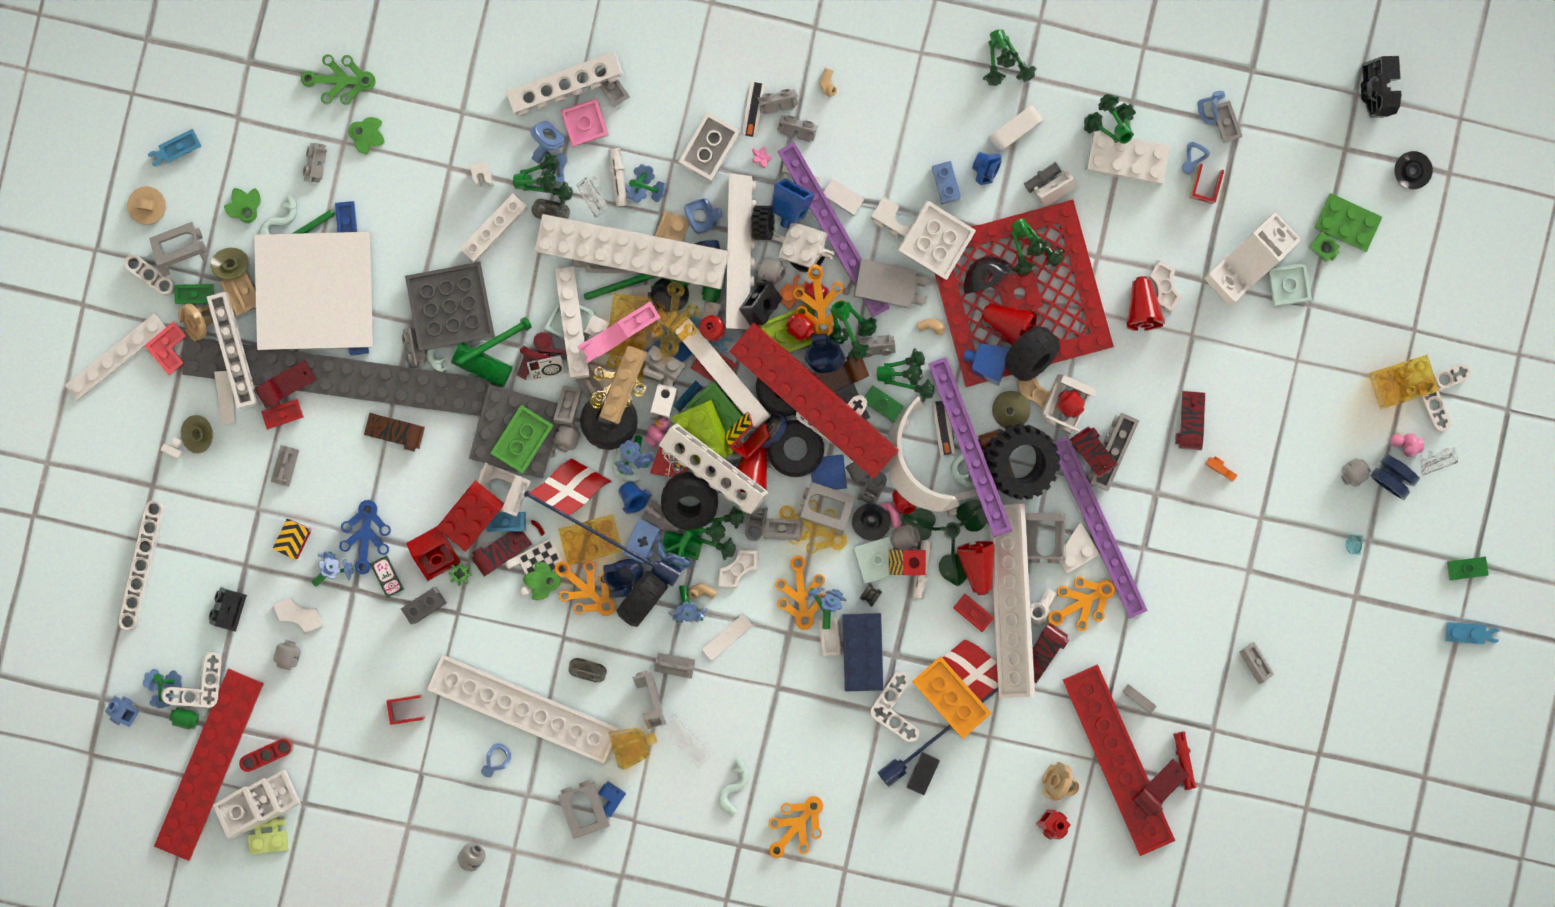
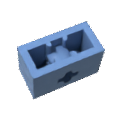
M951 161L933 165L932 172L941 204L960 200L961 195Z
M639 519L626 548L650 561L654 552L651 550L653 543L658 544L662 535L659 533L660 528ZM645 536L647 537L646 541L649 543L642 548L638 539H643ZM625 551L623 552L624 555L629 556L641 563H645L640 559L634 557L633 555Z

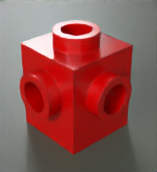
M1047 809L1036 823L1043 830L1042 834L1050 840L1064 838L1068 833V828L1071 826L1063 813Z

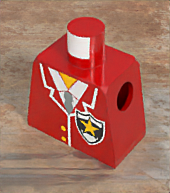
M679 443V448H680L682 451H685L684 448H681V447H680V443ZM659 446L650 474L673 478L677 474L687 472V467L679 464L678 459L666 454L662 447Z

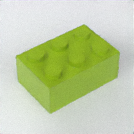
M712 400L688 408L671 417L674 425L676 423L721 457H728L734 452L728 447L726 432ZM694 455L695 461L700 463V457Z

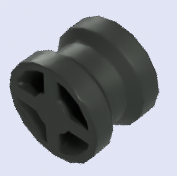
M869 583L859 599L867 601L872 607L882 591L880 589L876 590Z

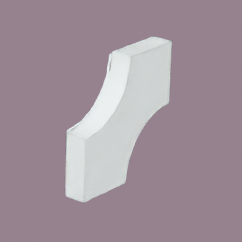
M1158 260L1149 277L1157 286V299L1160 306L1172 313L1182 295L1176 291L1173 284L1175 269Z
M738 550L737 558L731 565L719 568L718 587L738 588L740 578L746 572L757 569L758 550Z
M292 597L273 604L280 622H294L303 629L304 633L323 626L317 608H301L294 602Z

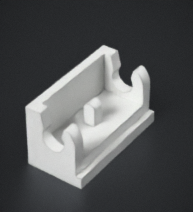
M487 161L468 166L474 182L479 187H481L479 179L481 181L485 180L489 187L494 186L490 166Z
M1067 168L1063 170V175L1043 187H1034V192L1044 207L1077 188L1075 180L1069 174Z

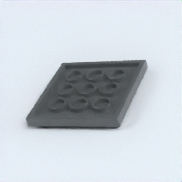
M481 262L405 276L419 351L495 337Z
M488 385L468 459L517 471L491 455L490 452L519 406L523 405L553 424L550 432L524 471V474L543 478L558 424L554 423L553 420L558 403Z

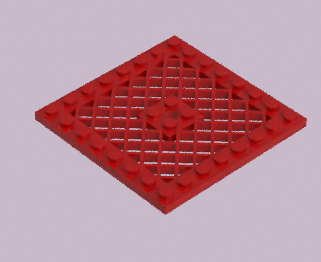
M1073 199L971 227L976 231L965 249L974 248L970 255L965 252L962 253L963 256L968 258L963 267L956 263L955 267L961 270L957 278L955 277L954 269L947 280L935 274L965 387L988 382L971 372L973 363L963 360L966 349L976 352L973 339L981 344H988L986 340L991 333L1000 338L996 346H999L1002 340L1011 346L1013 345L1004 336L992 331V327L989 329L981 324L983 316H981L978 322L969 318L973 308L981 313L983 312V309L976 306L980 297L989 301L988 306L992 303L1001 305L994 301L998 292L1002 301L1001 306L1026 311L1031 310V312H1036L1043 316L1040 324H1032L1033 327L1042 326L1045 319H1048L1055 323L1051 330L1052 333L1057 325L1067 330L1062 339L1057 337L1060 350L1051 364L1114 347ZM1024 218L1034 231L1048 227L1044 235L1037 231L1035 232L1042 240L1046 239L1049 243L1053 244L1052 250L1058 247L1065 251L1063 260L1068 253L1071 266L1062 260L1054 272L1044 267L1047 257L1043 264L1040 265L1033 261V255L1031 258L1025 256L1026 261L1035 263V266L1040 268L1036 276L1033 270L1025 276H1019V274L1008 276L1007 274L997 283V286H991L996 290L992 299L982 294L984 290L973 292L978 295L973 304L964 299L965 292L962 297L960 295L958 284L964 287V283L959 281V278L963 271H968L965 268L969 261L977 260L972 257L977 248L986 253L984 257L990 255L1002 259L1005 252L1009 250L1016 254L1011 264L1013 268L1016 267L1014 264L1017 257H1019L1018 252L1010 248L1009 245L1013 240L1011 232L1014 231L1011 225L1019 219ZM1055 224H1060V228H1061V229L1057 228V227L1054 226V225H1055ZM1050 228L1060 233L1056 241L1046 237ZM1062 235L1066 248L1058 244ZM1011 237L1007 245L998 241L1000 239ZM1018 237L1019 241L1023 243L1021 251L1025 245L1030 246V243L1027 242L1028 237L1025 240ZM992 242L988 250L980 246ZM995 243L1005 248L1000 257L990 252ZM1060 265L1070 270L1066 278L1056 274ZM1042 270L1051 274L1047 284L1038 279ZM992 272L990 273V275H989V277L987 278V280H985V279H983V278H981V279H982L984 282H989V280L991 279L993 273H992ZM1072 272L1075 278L1076 285L1068 281ZM1054 277L1063 281L1059 290L1050 286ZM1037 282L1045 286L1041 295L1039 293ZM1066 283L1075 288L1071 297L1061 292ZM1022 288L1025 291V296L1022 299H1017L1014 296L1015 289ZM1047 288L1057 293L1052 302L1043 297ZM1077 290L1081 303L1073 299ZM1059 295L1068 299L1064 309L1054 304ZM1042 301L1050 305L1045 314L1037 310L1043 307ZM963 302L971 306L967 315L965 313ZM1071 302L1080 306L1076 315L1066 311ZM1052 307L1061 311L1057 320L1048 316ZM1082 309L1084 311L1086 321L1078 317ZM1064 313L1074 318L1069 327L1060 323ZM1076 320L1085 325L1081 334L1071 329ZM968 321L976 325L972 334L969 328ZM978 327L988 332L983 341L974 336ZM1088 327L1090 334L1084 335ZM1069 332L1078 336L1076 338L1065 340ZM1006 367L1002 378L1012 375Z

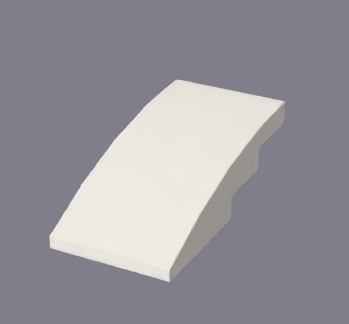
M281 770L268 779L263 778L249 787H242L213 804V807L227 838L230 839L288 812L301 803L286 770Z

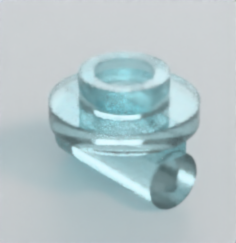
M1351 535L1348 537L1346 549L1350 554L1361 555L1363 536Z

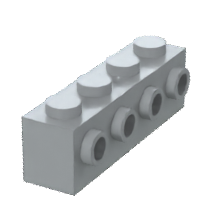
M1120 413L1119 416L1115 415L1111 424L1114 427L1112 433H1107L1103 443L1106 444L1105 448L1117 462L1118 466L1100 478L1091 469L1088 479H1091L1089 482L1091 485L1109 491L1140 420L1124 413Z

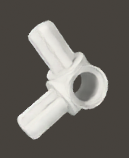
M1047 589L1039 603L1036 602L1030 605L1031 622L1035 626H1042L1047 621V616L1050 613L1049 607L1056 597V593L1052 590ZM1036 612L1043 613V616L1040 618H1036L1033 615Z

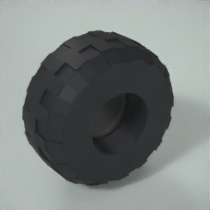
M1036 326L1031 328L1007 352L1005 358L1006 368L1020 381H1030L1036 378L1056 358L1060 350L1059 339L1046 327Z
M757 377L756 394L759 402L767 411L772 414L779 413L783 416L796 414L797 411L783 399L778 398L773 390Z
M601 392L592 396L585 403L581 412L580 426L584 436L592 445L600 449L614 450L619 448L621 444H625L627 440L632 439L637 430L638 417L633 404L628 400L619 425L613 430L600 428L597 420L609 393Z
M789 420L785 422L787 423L786 429L781 438L776 443L773 441L770 444L772 446L767 448V455L772 466L781 474L789 477L806 476L812 473L823 459V438L799 420ZM791 437H800L807 444V453L800 460H791L784 453V444Z
M693 472L677 474L669 479L661 494L662 513L666 520L677 528L684 530L702 528L708 525L716 515L719 501L718 493L709 486L706 480L698 478ZM686 496H693L700 502L694 506H686L679 500Z
M646 571L617 608L618 616L630 626L638 627L667 590V583L655 576L653 571Z

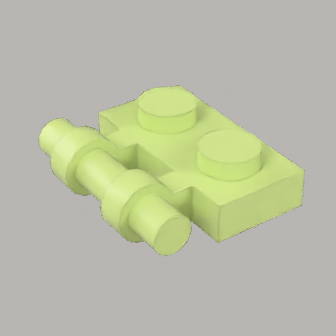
M276 817L253 828L255 829V834L248 835L250 854L289 850L287 830L279 831V826L286 825L285 817ZM272 827V832L262 833V828Z

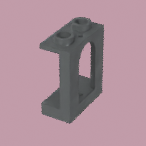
M433 587L402 607L401 610L412 625L438 610L447 602L438 588Z

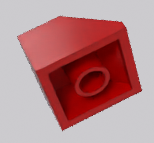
M436 527L406 543L413 560L427 581L451 569L452 565L456 566L461 562L448 537L436 529Z

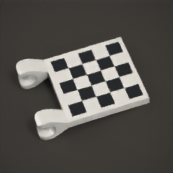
M549 538L506 561L505 565L510 569L520 563L527 575L530 572H535L536 562L548 564L551 571L555 572L556 564L561 562L562 559ZM561 565L559 567V571L561 573H564L566 571V567L564 565ZM528 586L520 589L522 596L533 591Z

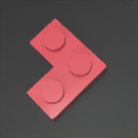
M173 321L149 341L145 347L167 374L171 375L184 364L172 348L187 336L176 322Z

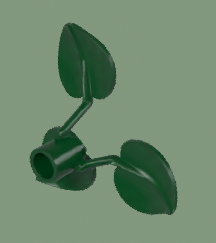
M980 500L967 501L961 504L956 511V518L961 523L950 522L946 527H933L936 523V518L933 512L927 509L917 508L912 513L903 514V525L916 527L920 534V540L929 539L932 530L944 531L945 537L951 539V555H945L941 558L938 566L939 572L944 579L955 586L962 585L967 576L958 553L955 554V538L958 537L960 527L963 525L970 532H977L985 527L987 518Z

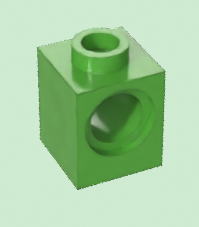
M1323 231L1308 247L1325 262L1329 261V259L1333 261L1340 253L1338 251L1340 245ZM1322 243H1327L1330 246L1329 253L1322 252Z

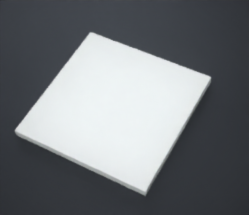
M370 232L254 235L257 350L373 347Z

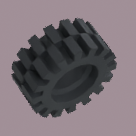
M754 206L753 218H751L754 240H771L775 224L772 206Z

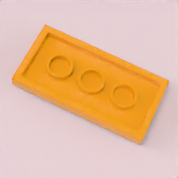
M941 656L912 681L962 739L992 714Z

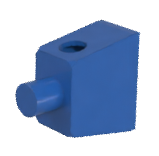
M786 178L774 185L772 211L774 214L782 217L780 225L784 228H789L791 223L804 219L815 194Z
M979 344L977 352L966 349L963 360L973 363L971 369L973 374L999 386L1006 367V354L1010 348Z

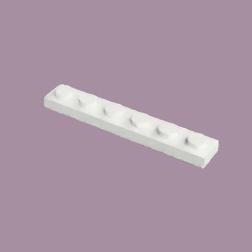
M574 266L555 269L570 380L589 377L587 356L582 349L579 350L578 348L580 344L584 343Z
M156 313L152 314L65 386L75 399L79 400L144 348L166 326Z

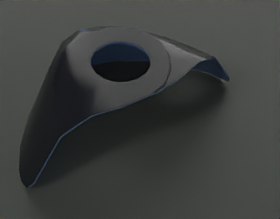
M987 256L977 259L966 272L964 292L968 294L995 285L1012 271L1013 266L1005 260ZM989 270L993 273V279L990 282H984L981 279L983 271Z

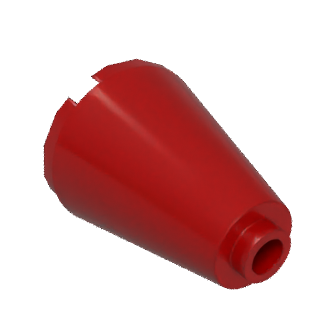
M1146 276L1137 277L1132 282L1126 323L1129 330L1138 331V327L1144 328V331L1161 328L1165 324L1152 281L1147 279Z
M996 304L986 305L982 312L983 321L1013 344L1032 328V324H1036L1038 317L1036 313Z
M759 447L747 460L741 457L736 468L767 490V448ZM740 489V492L746 493L745 490Z
M975 541L976 544L973 545L965 543L958 546L957 553L972 591L977 593V595L988 594V591L992 589L995 555L993 541Z

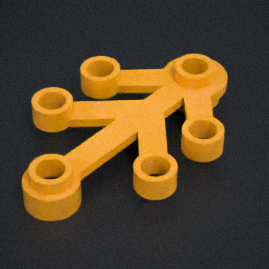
M812 265L809 267L807 275L813 281L815 299L806 294L805 289L801 286H797L794 289L793 295L815 309L818 313V318L809 313L807 306L803 304L797 307L796 314H799L798 310L800 308L805 309L806 312L803 314L814 322L815 333H827V336H829L833 331V316L830 313L826 317L825 310L837 294L843 291V284L838 281L834 282L830 292L823 299L821 286L823 269L819 265ZM817 269L819 274H813L812 270ZM839 285L841 289L836 291L834 286ZM801 290L803 294L797 295L796 291ZM825 324L827 329L823 330L820 326Z
M794 556L790 561V565L795 570L797 592L788 586L784 579H778L775 586L778 590H783L798 602L800 611L791 606L786 598L778 600V607L785 609L795 617V623L798 628L808 630L813 626V615L820 607L817 601H815L807 611L806 602L808 600H805V597L808 596L807 592L811 588H818L823 585L825 578L821 574L815 575L812 584L805 591L802 569L805 567L806 562L802 556ZM795 560H801L802 564L800 567L794 565ZM821 576L823 582L821 584L816 583V577ZM779 581H783L785 583V586L783 588H779L777 586V583ZM781 600L787 601L786 607L780 606ZM802 617L808 618L807 624L801 622Z
M561 561L556 564V574L561 577L565 576L582 590L574 592L561 591L559 599L562 602L583 598H591L596 602L595 604L588 605L576 603L573 607L576 614L598 611L603 616H609L614 613L616 604L609 597V586L600 580L604 576L603 574L598 577V581L601 584L602 597L595 592V564L592 561H587L584 564L587 584L570 571V565L567 562ZM588 563H591L593 565V569L591 571H588L586 569V565ZM561 565H564L566 567V571L564 573H561L559 571V567ZM564 592L568 594L566 600L561 598V594ZM604 603H609L610 608L608 610L603 609ZM577 605H581L583 607V610L581 612L576 611L575 608Z
M1081 576L1076 577L1074 585L1077 588L1086 587L1096 590L1089 595L1070 590L1066 586H1060L1057 589V594L1060 597H1070L1078 601L1061 611H1051L1048 615L1049 622L1052 625H1060L1064 617L1082 608L1080 619L1076 622V628L1084 631L1088 627L1087 620L1092 602L1098 598L1099 603L1097 610L1093 612V619L1095 621H1102L1105 616L1104 609L1107 599L1113 597L1116 591L1113 582L1102 580L1099 583L1085 580ZM1079 578L1083 580L1081 586L1076 584V580ZM1104 586L1109 587L1108 593L1102 591ZM1061 588L1066 589L1065 595L1059 593ZM1097 612H1101V619L1095 618ZM1054 614L1059 615L1058 621H1053L1052 616ZM1081 621L1085 622L1083 629L1078 626Z
M812 796L805 803L782 804L781 811L783 814L787 815L792 811L804 812L800 817L783 819L773 817L769 820V827L771 829L791 826L779 842L770 845L769 853L772 857L780 858L783 856L784 847L798 831L799 852L801 854L809 852L810 847L807 843L805 822L811 816L813 828L810 832L811 837L819 839L822 836V831L819 828L818 814L823 810V802L820 798ZM813 802L818 805L815 810L810 808V804ZM785 805L790 806L789 812L783 810ZM772 820L778 821L776 827L771 826ZM814 830H819L820 835L818 837L813 836L812 832ZM803 844L808 847L805 852L800 850V846ZM775 847L780 848L781 851L779 854H775L773 852V849Z

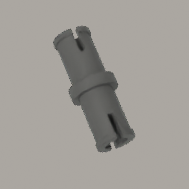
M1054 162L1043 171L1039 170L1037 175L1023 184L1027 191L1032 193L1034 187L1046 185L1048 180L1062 171L1057 163Z

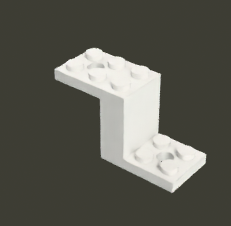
M1274 212L1204 279L1211 288L1216 290L1222 300L1231 307L1251 286L1278 264L1301 239Z

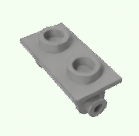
M783 89L780 93L776 94L766 93L762 97L757 98L761 105L760 112L765 114L778 112V104L781 105V110L795 108L798 105V95L794 89Z
M781 115L777 131H780V134L793 137L795 131H798V139L810 142V140L814 141L816 135L814 133H816L818 126L808 120L802 122L796 120L794 116Z
M310 143V146L307 147L306 157H308L307 165L303 168L304 181H311L312 178V182L319 183L322 180L324 166L317 164L318 162L325 163L326 145Z
M415 327L404 329L402 342L406 346V362L409 363L410 368L417 366V364L418 366L425 365V351H419V348H417Z
M877 336V343H873V337L859 338L860 340H858L859 344L869 345L870 349L867 350V356L864 358L881 354L887 356L896 353L894 336Z
M589 365V377L575 379L587 400L604 391Z
M280 446L271 482L290 486L299 453L298 449Z
M653 500L642 515L643 518L665 532L668 530L677 533L680 529L666 520L661 506Z
M658 653L654 672L692 679L695 660Z

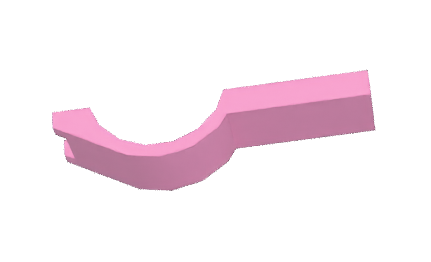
M648 302L605 331L580 344L578 348L583 350L587 356L586 361L589 363L661 317L652 303Z

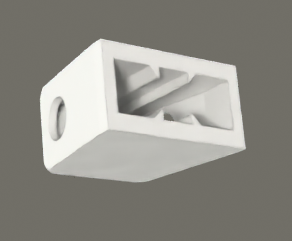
M667 377L664 378L663 384H658L650 419L658 420L663 417L670 420L677 389L674 388L675 382ZM662 395H668L669 397L663 398Z

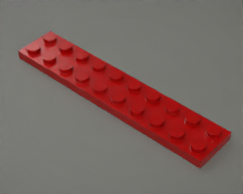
M755 322L730 349L729 352L873 479L899 451L893 443Z
M1098 664L1062 679L1139 855L1142 856L1174 842L1175 838L1163 811L1156 817L1154 815L1149 817L1133 801L1138 793L1149 783V779Z
M232 669L227 670L218 691L217 703L210 710L154 847L185 860H191L264 685L263 682Z

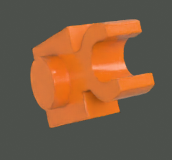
M799 274L794 277L792 286L786 283L779 292L783 298L780 302L789 310L798 300L793 295L794 289L797 286L804 288L808 283L805 281L804 284L799 285L797 283V279L800 277Z
M1216 456L1207 459L1205 465L1230 481L1235 480L1237 474L1227 469L1223 465L1224 461Z

